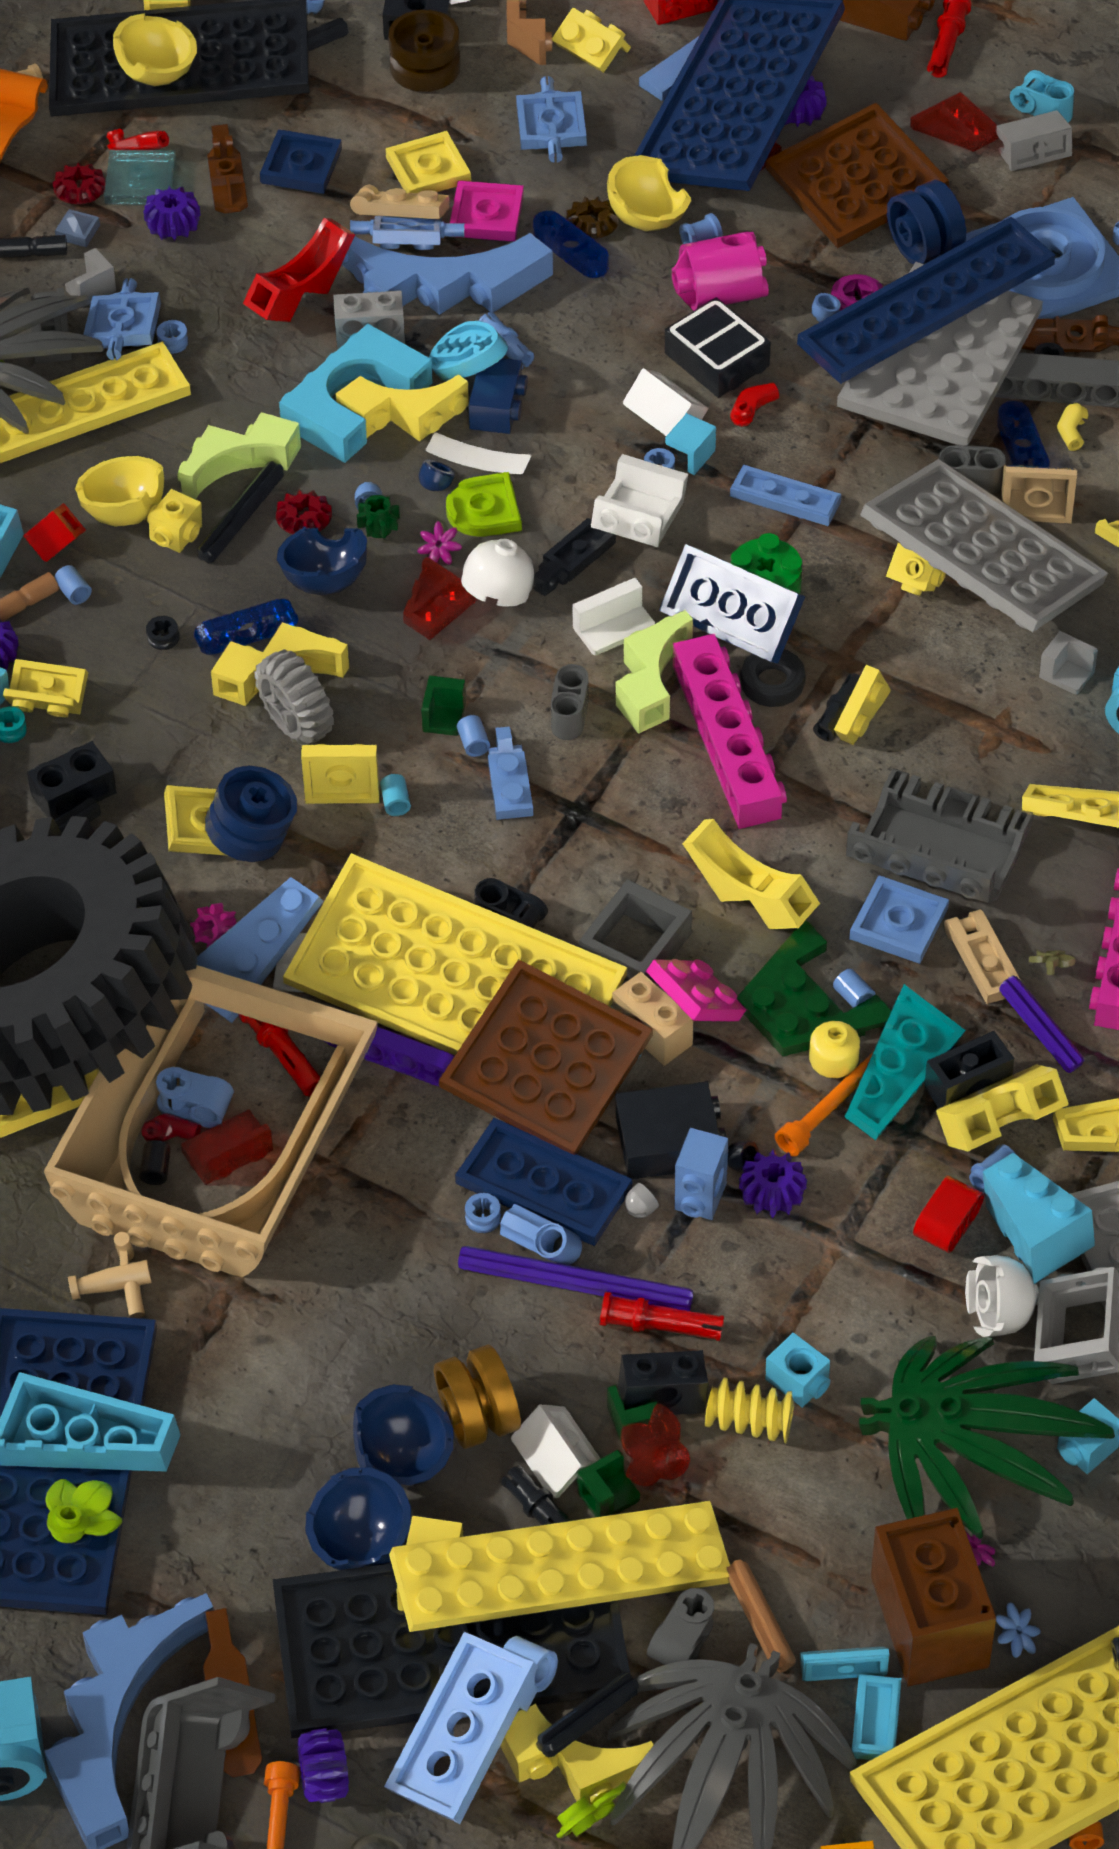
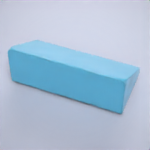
M886 1647L800 1652L802 1681L859 1678V1674L886 1676L888 1673L889 1649Z

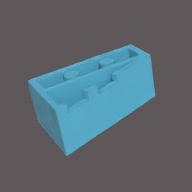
M1011 1153L983 1171L986 1207L1004 1237H1008L1014 1246L1015 1255L1019 1261L1022 1260L1034 1284L1095 1246L1092 1210L1016 1154Z

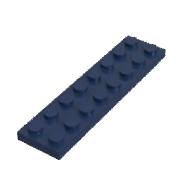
M1010 217L799 333L797 344L835 380L842 384L1055 265V254L1014 218Z

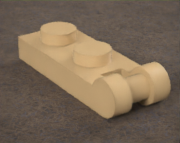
M369 184L363 186L352 198L350 206L353 212L359 215L440 219L449 209V195H438L433 190L406 193L404 189L399 188L383 192L378 191L375 186Z
M980 909L970 912L968 917L960 920L957 917L945 920L944 927L947 937L955 944L986 1004L1006 999L999 991L1001 984L1013 975L1018 978L1019 976L984 912Z

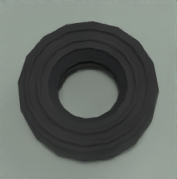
M784 649L778 664L753 653L749 655L742 666L740 679L742 690L750 700L767 707H779L794 702L801 695L806 675L804 664L799 657ZM775 669L784 672L787 679L779 685H769L763 683L759 675L765 670Z

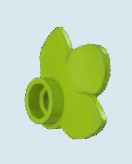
M66 1479L56 1481L48 1490L45 1499L46 1505L50 1510L47 1516V1527L51 1535L59 1542L73 1543L80 1540L84 1534L104 1536L116 1530L122 1524V1518L116 1513L107 1510L113 1496L111 1485L103 1481L92 1480L82 1483L77 1488Z
M623 1781L618 1787L607 1792L593 1804H590L586 1797H583L557 1817L563 1826L560 1832L556 1834L557 1838H563L571 1832L577 1837L593 1824L608 1816L615 1807L613 1800L625 1790L627 1784Z

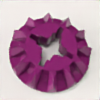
M853 274L836 281L831 289V295L840 301L839 311L858 301L853 297L855 291L863 299L883 288L878 280L870 276Z

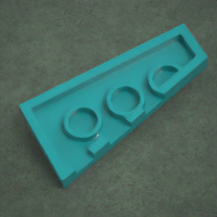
M904 984L845 1114V1118L876 1141L925 1082L927 1060L952 1050L966 1030Z

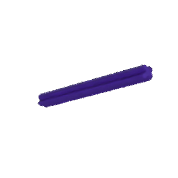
M463 1246L458 1257V1266L463 1270L604 1296L605 1292H611L613 1296L637 1300L641 1297L649 1300V1304L690 1311L693 1304L694 1293L690 1288L469 1246Z

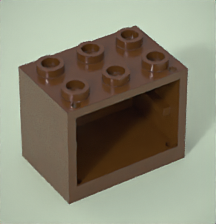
M958 1508L876 1526L871 1579L907 1687L989 1668L996 1616Z

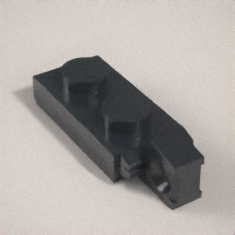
M590 518L584 520L543 555L539 571L534 574V590L546 596L556 589L558 583L565 585L568 581H572L616 543V535L592 528V519Z

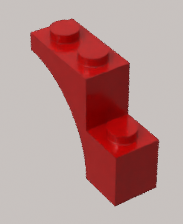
M323 218L314 236L292 260L274 271L256 273L243 304L266 320L291 322L304 292L329 293L356 234L332 218Z

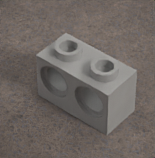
M402 291L333 295L337 348L342 347L352 334L360 331L367 323L405 344Z

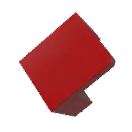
M63 503L26 532L23 537L42 560L47 562L83 534L86 529Z

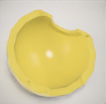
M145 13L130 16L119 23L113 34L115 55L122 69L134 81L151 86L167 85L179 79L188 72L197 54L196 39L191 31L179 21L173 22L162 17L145 16Z
M642 155L625 157L615 163L611 169L607 180L608 198L615 214L624 224L642 231L661 230L680 220L687 210L691 197L684 188L677 192L671 187L668 180L669 169L662 162V159Z
M140 456L110 459L88 469L78 479L75 490L81 506L98 522L114 527L139 524L147 518L151 507L154 504H159L162 499L164 490L163 467L153 459Z

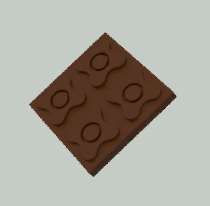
M877 103L864 108L765 161L766 170L837 249L887 223V204L891 197L905 191H914L917 186L936 179L945 183L949 188V180Z
M518 959L439 1079V1087L500 1120L575 1155L582 1148L653 1036V1029Z

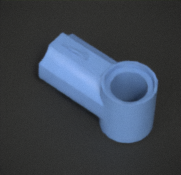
M514 1204L511 1209L505 1212L500 1222L501 1236L554 1263L571 1265L581 1255L582 1242L577 1234L517 1204ZM562 1236V1246L554 1252V1243Z

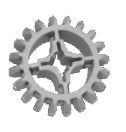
M283 649L272 653L256 665V671L254 672L255 686L260 692L259 697L265 705L264 708L270 714V719L274 720L277 727L285 735H288L292 742H298L300 745L313 744L326 737V734L332 731L334 718L332 716L333 709L329 705L330 699L324 692L325 688L318 681V676L314 675L311 666L306 665L302 657L297 656L291 650Z

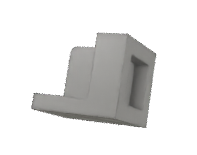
M94 248L84 253L86 273L65 284L66 291L70 295L88 296L90 301H92V296L110 295L116 292L114 267Z
M1059 631L1042 653L1039 678L1077 695L1095 673L1098 650L1081 640Z

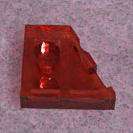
M961 92L912 116L910 119V127L913 130L971 151H976L1000 139L997 135V124Z
M426 557L422 562L420 577L418 580H415L412 588V598L407 601L404 609L403 622L431 640L478 599L466 591L459 577L429 557Z

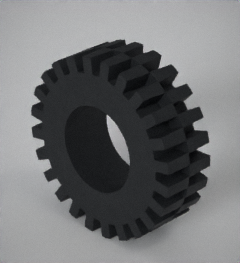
M72 816L62 833L53 817L35 820L31 839L28 840L23 838L16 825L0 829V976L14 962L38 948L56 942L76 940L69 951L44 972L21 983L0 987V1115H13L21 1094L33 1112L50 1109L53 1087L60 1085L63 1086L72 1101L89 1094L84 1075L97 1068L109 1083L125 1073L117 1055L124 1049H127L143 1059L155 1047L146 1026L170 1030L178 1018L171 1000L188 999L193 985L186 971L196 969L197 955L190 943L195 940L193 931L152 853H147L141 840L132 833L124 838L118 826L113 823L104 821L95 831L87 817Z

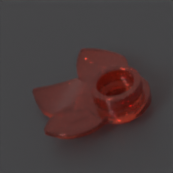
M656 1404L648 1425L645 1423H630L622 1428V1447L626 1454L633 1459L627 1469L626 1476L639 1486H651L660 1478L674 1480L683 1475L689 1467V1452L679 1441L680 1423L673 1412L666 1406ZM669 1455V1461L666 1464V1458Z

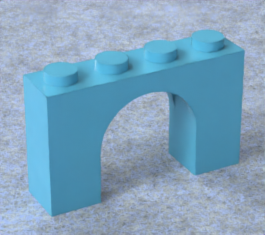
M367 323L360 331L352 334L342 347L336 352L331 353L325 362L314 372L308 373L291 392H287L279 402L280 417L298 422L301 438L346 463L367 444L366 419L332 399L333 395L359 376L375 384L393 389L412 390L428 388L433 383L432 361L427 356Z

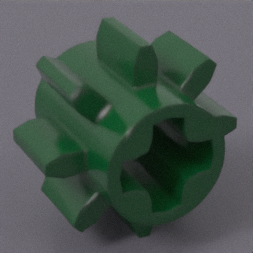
M372 495L366 499L365 503L358 504L359 514L356 515L357 527H366L367 537L386 538L392 530H398V519L400 518L399 505L391 506L390 497Z

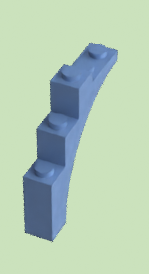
M531 233L510 244L486 252L459 257L406 255L382 249L355 236L342 265L360 283H364L363 293L402 291L403 306L418 297L423 305L429 306L440 315L471 296L475 303L484 306L488 311L494 313L553 275V251Z
M206 1593L196 1598L189 1597L183 1599L174 1608L159 1615H148L130 1628H128L122 1615L111 1620H100L93 1624L89 1630L82 1632L86 1652L98 1676L80 1679L71 1688L64 1691L68 1712L79 1735L60 1739L52 1748L44 1752L49 1772L87 1849H105L128 1838L127 1818L119 1799L116 1785L118 1745L126 1718L142 1688L160 1666L187 1643L208 1632L205 1612L212 1611L214 1608Z

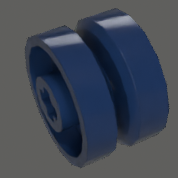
M937 179L917 186L914 191H905L890 198L887 204L889 229L899 251L908 262L912 264L915 262L921 264L928 263L937 258L939 254L943 255L966 242L967 230L963 212L955 195L945 183Z
M257 766L236 767L224 774L218 785L214 800L205 817V830L211 842L222 853L236 860L247 862L268 860L278 853L297 812V797L291 785L277 773Z

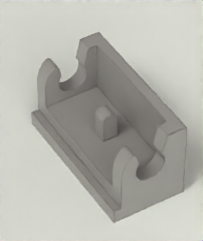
M1058 110L997 125V135L1004 144L998 150L1002 158L1009 165L1010 171L1072 156V127Z

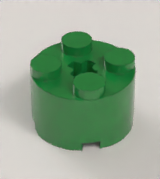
M772 533L762 534L758 539L742 544L732 553V564L801 594L802 559L794 547L779 540L777 535Z

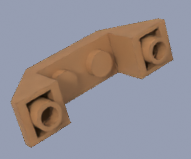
M507 0V44L539 65H546V51H552V32H546L545 18L526 19V10H520L526 8V0Z

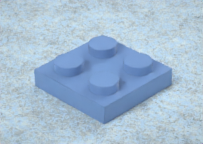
M879 875L850 929L849 939L920 964L948 910L949 899Z

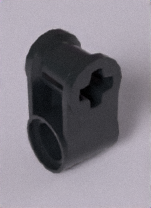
M487 878L476 885L474 891L475 905L528 927L534 928L537 922L545 919L548 914V908L540 898L505 884L499 879Z

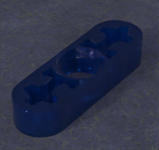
M542 211L535 215L533 219V235L549 247L553 253L586 277L598 278L608 272L609 253L606 248L555 211ZM576 241L579 245L576 247H566L563 243Z
M1019 401L1003 403L998 410L997 426L1012 464L1016 466H1031L1028 465V460L1032 459L1033 466L1049 467L1050 460L1028 407ZM1012 417H1014L1015 420H1019L1018 426L1015 427V422ZM1027 439L1032 444L1027 447H1021L1015 444L1014 441Z
M276 599L204 621L195 629L194 638L202 653L214 655L224 652L230 641L244 646L273 637L282 622L296 626L298 615L289 600ZM248 623H254L248 629L239 631V629L242 626Z

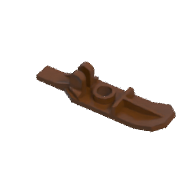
M228 124L211 126L213 148L207 157L215 211L221 213L241 212L248 207L241 155L233 146Z
M1098 315L1094 319L1092 318V320L1059 319V316L1053 319H1037L1022 348L1035 351L1038 345L1049 342L1060 345L1064 352H1101L1112 345L1119 346V327L1108 325V316ZM1077 331L1081 336L1075 337L1070 332Z
M227 1608L205 1612L211 1645L210 1652L203 1665L205 1681L221 1677L250 1686L246 1659L232 1642ZM254 1709L249 1711L250 1730L246 1739L237 1747L226 1750L224 1772L232 1778L254 1774L263 1760Z

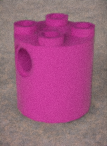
M753 231L682 244L679 250V260L675 267H672L674 289L693 311L716 297L725 305L768 296V283L765 276H762V267L767 264L765 250L763 246L757 247Z

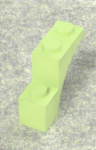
M261 412L255 423L248 426L245 435L208 425L203 435L196 438L188 460L183 461L179 467L177 478L178 481H181L182 494L196 500L199 494L215 480L235 471L264 467L270 461L281 464L283 470L287 471L301 448L299 423Z
M686 610L676 615L668 616L660 622L646 629L636 631L624 638V663L632 673L616 681V706L638 734L670 719V695L661 681V674L673 657V643L693 639V619Z

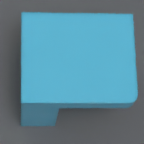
M686 413L665 437V443L688 454V473L695 475L715 452L716 426Z

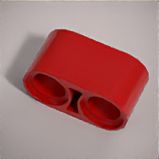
M949 1175L946 1176L920 1213L913 1229V1235L947 1253H951L979 1213L985 1194Z

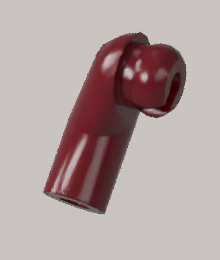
M164 1113L145 1122L141 1133L147 1142L152 1140L165 1142L174 1137L196 1142L201 1132V1124L174 1114Z

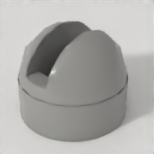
M637 1183L625 1196L626 1210L635 1218H644L659 1207L656 1198L641 1183Z

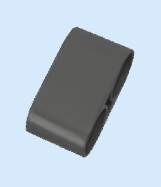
M954 445L948 446L940 452L939 460L990 494H994L1002 489L1003 468L1006 464V457L1001 450L993 447Z
M567 664L562 666L557 671L551 698V731L559 739H575L582 734L589 703V677L587 670L581 665Z

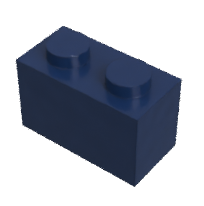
M502 358L497 363L476 374L469 401V429L505 434L511 433L513 421H519L521 415L522 401L519 400V397L526 395L528 376L522 375L521 360Z

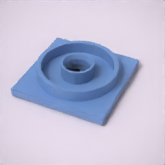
M1074 197L1044 207L1021 210L1004 219L1014 218L1049 250L1061 255L1055 258V265L1009 290L1043 301L1042 311L1038 319L1062 317L1119 297V256ZM1002 221L966 233V241Z

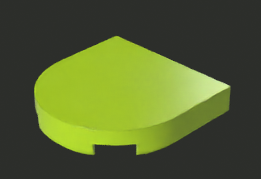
M509 472L465 479L446 498L447 518L450 524L461 533L484 537L522 531V521Z

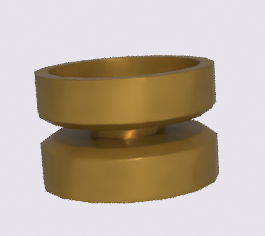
M488 1344L471 1350L467 1357V1367L455 1356L435 1363L434 1377L444 1412L447 1411L454 1429V1435L461 1447L468 1449L484 1443L487 1438L488 1427L499 1437L520 1429L521 1418L514 1390L501 1358L493 1346Z

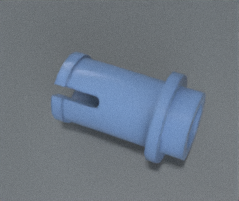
M1005 1144L997 1145L995 1150L982 1163H976L972 1166L971 1174L969 1175L971 1184L977 1190L985 1192L983 1171L1011 1153L1015 1154V1152Z

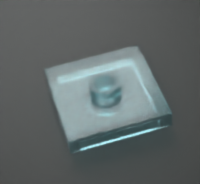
M110 150L104 192L105 204L146 205L147 196L155 195L156 189L164 191L168 189L169 185L173 189L176 165L175 150Z

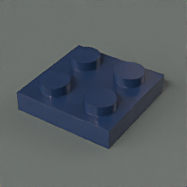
M278 129L261 169L260 182L262 184L324 194L342 151L341 139Z

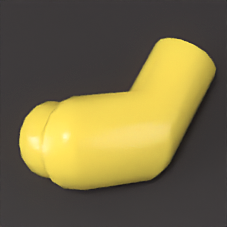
M1078 403L1068 405L1057 424V429L1070 451H1076L1084 444L1077 426L1085 423L1082 418L1088 419V410Z

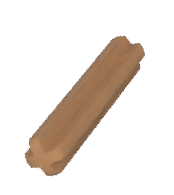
M741 1559L736 1560L727 1567L728 1580L767 1659L771 1657L773 1650L781 1653L777 1671L783 1673L795 1665L796 1658L748 1563L743 1562Z

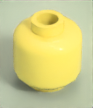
M829 1021L816 1027L810 1038L809 1060L813 1069L818 1074L827 1078L838 1079L849 1075L859 1063L860 1038L857 1031L851 1025L842 1021Z

